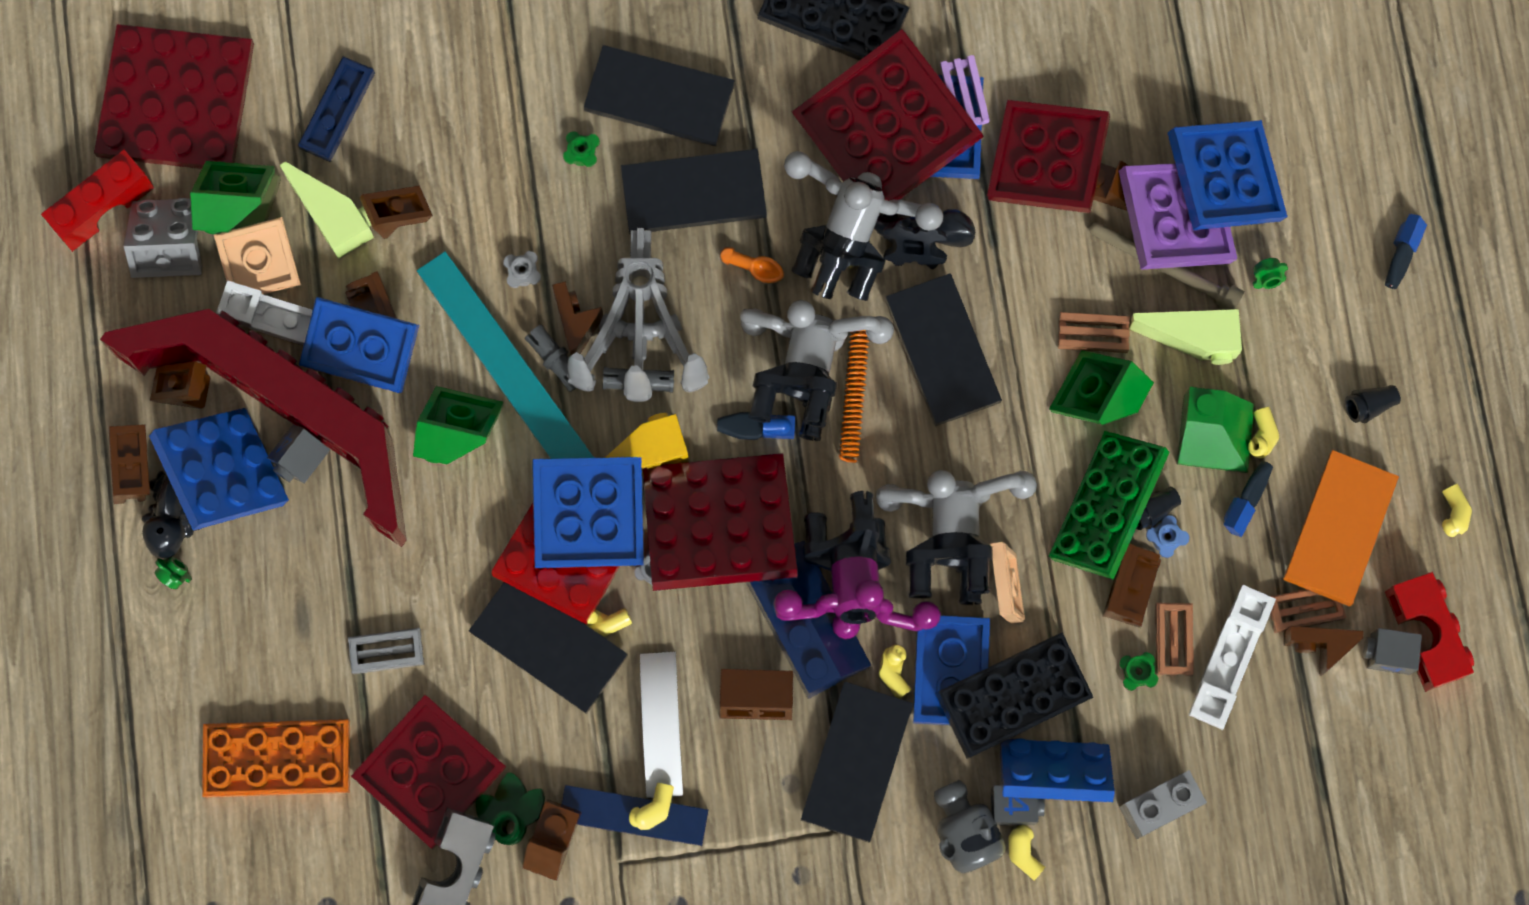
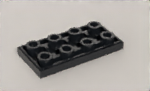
M765 0L759 11L758 20L860 61L901 30L908 15L909 6L894 0Z
M603 45L586 97L584 111L716 147L735 80Z
M758 149L621 165L629 235H631V230H637V228H644V230L655 232L767 218Z
M951 273L885 297L935 427L1001 403V396Z
M505 582L469 630V633L585 714L589 712L628 657L626 652L581 621Z
M1063 632L935 693L966 759L1094 698Z
M844 681L800 821L864 842H871L913 703Z

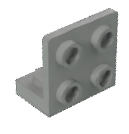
M147 199L132 202L124 241V250L131 278L201 275L203 265L197 243L198 230H193L191 199Z

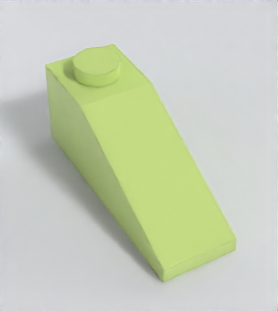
M287 162L280 164L285 177L338 259L374 238L369 228L372 225L363 206L357 209L353 201L345 195Z
M1239 309L1133 313L1130 319V330L1199 360H1211V363L1215 365L1231 363L1232 359H1236L1242 351Z

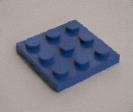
M1262 120L1174 127L1167 132L1193 230L1281 222L1288 217Z
M246 408L154 429L149 435L193 531L282 507L289 501L277 474L273 471L274 467L267 458L266 450Z
M641 457L532 459L534 568L644 565Z

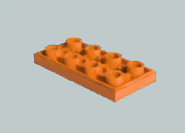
M1332 450L1328 456L1283 580L1350 607L1356 597L1399 476Z
M349 719L203 724L202 797L350 793Z

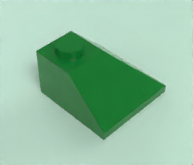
M206 161L190 192L193 230L205 231L208 234L229 232L262 203L275 174V166Z
M1081 350L1049 410L1052 413L1104 425L1138 413L1154 382L1133 361Z
M436 386L417 420L413 457L425 459L430 463L447 465L484 445L503 409L504 402Z
M1189 387L1183 396L1177 465L1248 473L1250 457L1248 443L1252 435L1254 403L1227 391Z

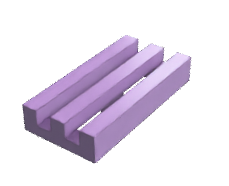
M974 55L967 56V59L963 60L961 58L954 59V62H940L944 84L955 98L950 71L956 70L965 111L977 126L989 123L990 119ZM967 67L969 68L980 117L977 118L974 116L963 68Z

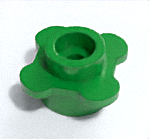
M576 131L568 133L566 136L568 143L567 151L563 153L564 161L567 164L574 163L578 166H594L597 162L596 147L600 144L598 136L595 134H590L589 136L579 135ZM582 146L585 148V150L583 152L578 151V148Z
M1268 258L1258 262L1253 268L1256 278L1252 283L1255 289H1272L1279 286L1287 279L1285 271L1288 270L1287 264L1280 263V260L1277 258Z
M169 557L163 560L158 558L155 561L158 566L154 571L155 576L167 587L176 590L184 581L191 582L192 577L187 573V566L178 558Z
M1144 652L1142 655L1133 658L1129 655L1121 658L1119 666L1124 670L1125 679L1123 686L1127 690L1133 691L1137 687L1145 685L1152 688L1158 683L1159 679L1155 674V666L1153 664L1155 658L1152 654ZM1137 668L1142 670L1141 675L1136 674Z

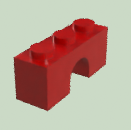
M122 150L41 213V215L73 252L100 231L97 228V222L104 213L117 205H124L128 209L133 201L140 200L154 189V186L125 150Z
M1433 572L1393 585L1385 591L1398 625L1408 621H1420L1432 633V645L1428 651L1420 653L1419 669L1417 671L1425 692L1463 679L1474 673L1472 668L1474 666L1473 655L1467 646H1463L1458 634L1460 633L1459 621L1453 612H1449L1445 603L1447 598L1445 587L1440 579L1435 578Z

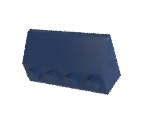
M801 541L794 543L798 577L746 582L805 695L810 699L872 665L856 636L850 639H843L834 633L832 623L836 616L835 613L826 612L817 618L790 621L780 620L776 616L773 606L776 595L783 590L796 591L801 596L802 605L814 604L821 596L833 594L820 568L804 560L803 546L806 542Z

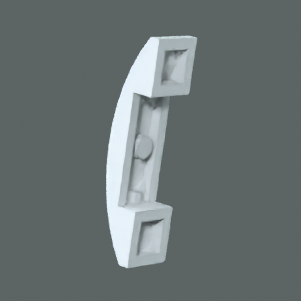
M227 280L216 314L219 315L221 311H224L236 319L240 325L304 345L313 310L263 295L260 290Z
M1245 585L1241 586L1214 646L1189 716L1221 730L1224 729L1236 700L1237 690L1258 638L1265 628L1276 601L1275 598Z
M676 652L640 654L647 798L654 797L657 783L674 786L672 797L683 796Z

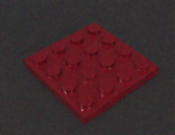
M117 24L94 149L96 157L112 159L122 150H125L135 162L197 169H202L206 161L235 163L254 49L253 40Z
M903 29L792 111L795 118L843 182L849 178H857L862 173H874L880 178L884 198L888 201L893 199L900 200L984 137L980 129Z
M783 453L663 464L650 470L647 467L643 468L653 591L798 577Z

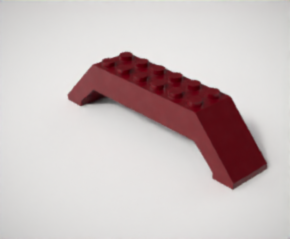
M204 309L107 331L102 335L100 340L113 355L143 376L146 375L149 369L198 361L201 364L207 365L208 369L291 424L304 428L326 447L361 469L368 508L363 513L364 517L373 529L400 547L405 544L407 538L393 439L387 431L389 426L383 422L384 417L367 406L363 411L354 403L355 398L339 387L335 391L331 390L325 383L326 379L310 368L304 372L296 364L297 360L282 349L275 353L267 345L268 341L255 331L250 330L246 334L238 326L239 322L224 311H221L218 315L210 309Z

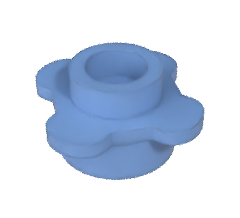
M1170 515L1165 516L1161 524L1156 528L1148 529L1146 533L1147 540L1152 542L1154 547L1159 550V554L1165 558L1171 557L1175 549L1180 545L1185 546L1189 542V534L1186 531H1182L1176 524V518ZM1167 533L1171 535L1169 540L1165 539V534Z

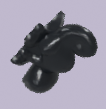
M947 209L942 212L943 222L940 227L927 231L919 227L915 217L881 213L878 216L874 230L882 237L889 239L893 244L884 252L883 258L886 261H892L896 266L916 261L920 265L926 264L930 269H935L938 264H944L947 260V254L937 248L935 242L950 247L969 246L975 239L974 223L964 212L957 209Z
M159 471L156 478L149 481V488L153 491V499L156 503L151 504L148 508L149 513L142 516L141 520L145 523L142 533L146 547L152 555L158 558H169L177 553L184 538H190L194 531L166 472Z

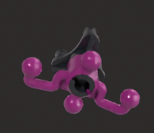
M856 491L850 495L853 522L846 532L836 538L827 540V517L825 514L817 512L807 514L804 517L806 528V544L803 546L804 560L807 563L831 571L833 594L821 596L814 604L802 605L801 596L796 591L788 589L776 595L773 605L776 616L783 621L817 618L826 612L835 613L836 616L833 619L832 628L834 633L843 639H850L856 636L862 623H867L875 618L881 623L911 631L931 629L939 623L941 613L939 608L929 601L917 604L913 609L912 616L894 612L891 601L883 598L884 591L879 584L878 570L891 564L890 549L886 547L885 521L880 518H874V496L869 491L866 492V499H864V491Z

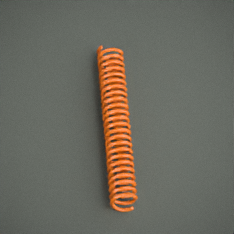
M866 330L856 331L859 333L850 332L852 335L849 337L851 339L849 342L851 346L848 348L850 350L848 352L849 362L847 363L849 367L846 374L848 377L846 379L847 384L845 385L847 388L845 390L846 395H844L846 400H844L845 405L843 406L845 409L843 414L845 416L842 417L844 421L841 428L843 432L840 439L842 443L840 444L841 449L839 452L841 454L839 458L852 463H856L857 460L842 456L858 457L860 455L856 452L860 451V449L843 445H861L856 441L861 440L858 435L862 433L857 430L862 429L860 424L863 422L857 419L863 418L860 414L864 411L856 408L864 407L860 403L864 402L862 397L865 395L860 392L865 391L863 387L866 384L861 381H865L866 378L863 376L867 375L865 372L867 367L863 366L868 364L865 360L868 359L866 354L869 352L865 349L869 348L867 344L870 342L867 339Z

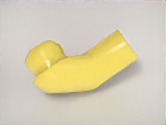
M1455 484L1442 491L1452 509L1450 518L1442 522L1444 532L1450 537H1455L1458 533L1463 534L1468 530L1472 514L1471 506L1460 486Z
M657 783L653 802L641 808L635 807L631 810L629 814L631 825L641 830H646L663 822L669 813L674 786Z
M1019 825L1011 831L1008 837L1009 858L1012 863L1035 881L1045 869V866L1031 855V839L1034 837L1032 829L1027 825Z

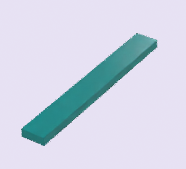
M446 251L416 270L549 458H594Z

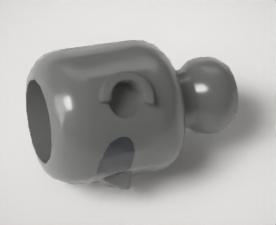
M957 780L934 791V799L938 806L944 809L947 816L939 821L937 827L938 836L941 840L939 843L940 852L946 860L951 862L956 871L964 874L1001 858L1005 853V843L997 824L994 822L990 809L981 803L970 806L967 799V787L962 781Z

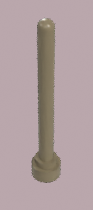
M1098 222L1090 225L1089 231L1093 236L1138 259L1133 240ZM1184 267L1158 269L1215 299V304L1220 306L1219 310L1236 309L1245 292L1234 285L1231 288L1226 285L1221 287Z

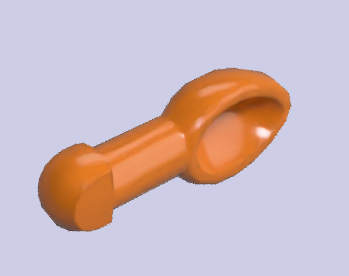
M725 247L720 252V260L727 265L732 264L750 271L751 275L762 283H776L784 278L782 266L772 258L766 256L753 258L735 251V248Z

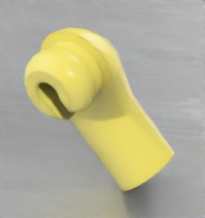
M1270 407L1261 408L1253 412L1259 430L1253 439L1249 441L1248 450L1256 458L1268 456L1279 440V432Z
M623 608L609 616L595 610L587 626L605 637L633 623L626 608Z
M894 644L886 648L882 653L878 674L896 698L901 699L912 689L901 676L903 662L907 656L906 651L902 646Z

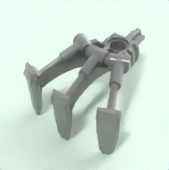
M644 228L631 230L630 258L618 260V271L615 276L617 284L613 287L615 300L609 314L606 313L600 322V332L585 358L579 353H574L569 356L567 365L568 383L586 392L593 391L596 380H594L595 375L591 374V370L601 354L606 353L615 337L620 339L628 337V340H633L632 358L634 359V366H631L625 373L623 386L624 395L627 400L634 402H644L652 397V387L646 373L643 371V362L647 354V340L653 341V337H658L659 339L665 337L672 352L677 354L684 367L680 383L685 392H694L708 384L709 379L704 359L695 353L692 355L688 354L686 346L678 331L682 330L676 314L670 316L664 302V299L667 297V288L664 286L663 262L658 258H651L652 232L644 230ZM637 276H644L649 279L642 286L631 283ZM629 298L636 301L635 323H627L621 320ZM652 298L660 320L654 323H644V301Z

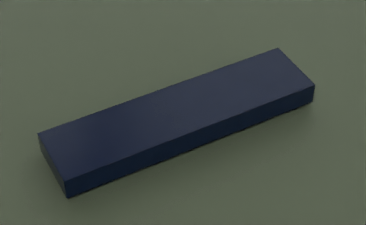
M565 785L562 804L582 812L577 824L579 826L703 846L708 809L671 803L668 816L663 822L650 829L641 830L631 825L629 814L633 808H641L653 802V800Z

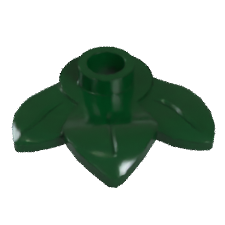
M509 772L501 780L494 796L482 794L476 801L477 816L494 826L492 832L496 834L495 840L507 846L515 845L524 838L527 826L540 818L545 804L544 791L542 789H533L527 792L523 782L515 774ZM513 821L515 824L514 830L508 834L506 831L507 824Z

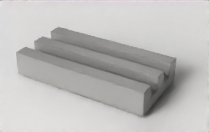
M414 628L348 637L352 674L425 665L421 629ZM413 638L414 644L357 651V645ZM415 652V657L359 664L358 659Z

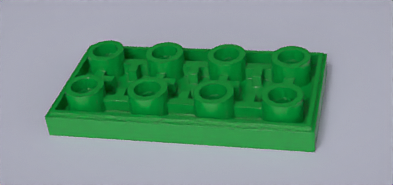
M1104 431L1048 556L1055 562L1114 580L1170 453L1168 449L1149 442Z

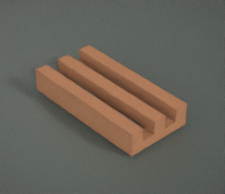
M1060 312L1058 349L1128 353L1130 316ZM1066 323L1121 326V329L1066 326ZM1066 335L1121 338V343L1067 340Z
M1306 589L1270 596L1276 599L1270 613L1271 620L1273 619L1274 633L1285 632L1291 626L1309 627L1344 620L1346 618L1344 606L1337 601L1327 600L1279 610L1278 604L1320 595ZM1332 607L1336 609L1335 613L1282 622V617Z
M1156 603V675H1194L1193 603ZM1165 611H1170V666H1165ZM1178 611H1184V667H1178Z

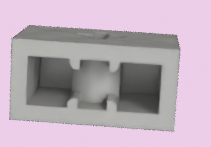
M1190 770L1124 803L1119 808L1137 840L1207 802Z

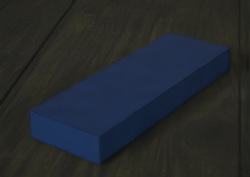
M344 56L342 57L298 144L299 149L326 161H332L375 75L374 69Z

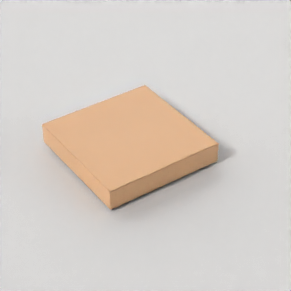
M283 217L214 235L226 281L260 290L263 295L301 285Z
M1004 542L991 543L1000 616L1011 624L1023 623L1025 615L1017 555Z

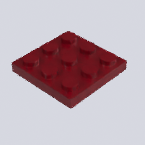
M1007 100L987 193L989 201L1091 213L1110 121L1109 111Z
M424 695L351 777L433 850L437 846L434 841L446 808L466 813L504 771L506 766L428 696Z

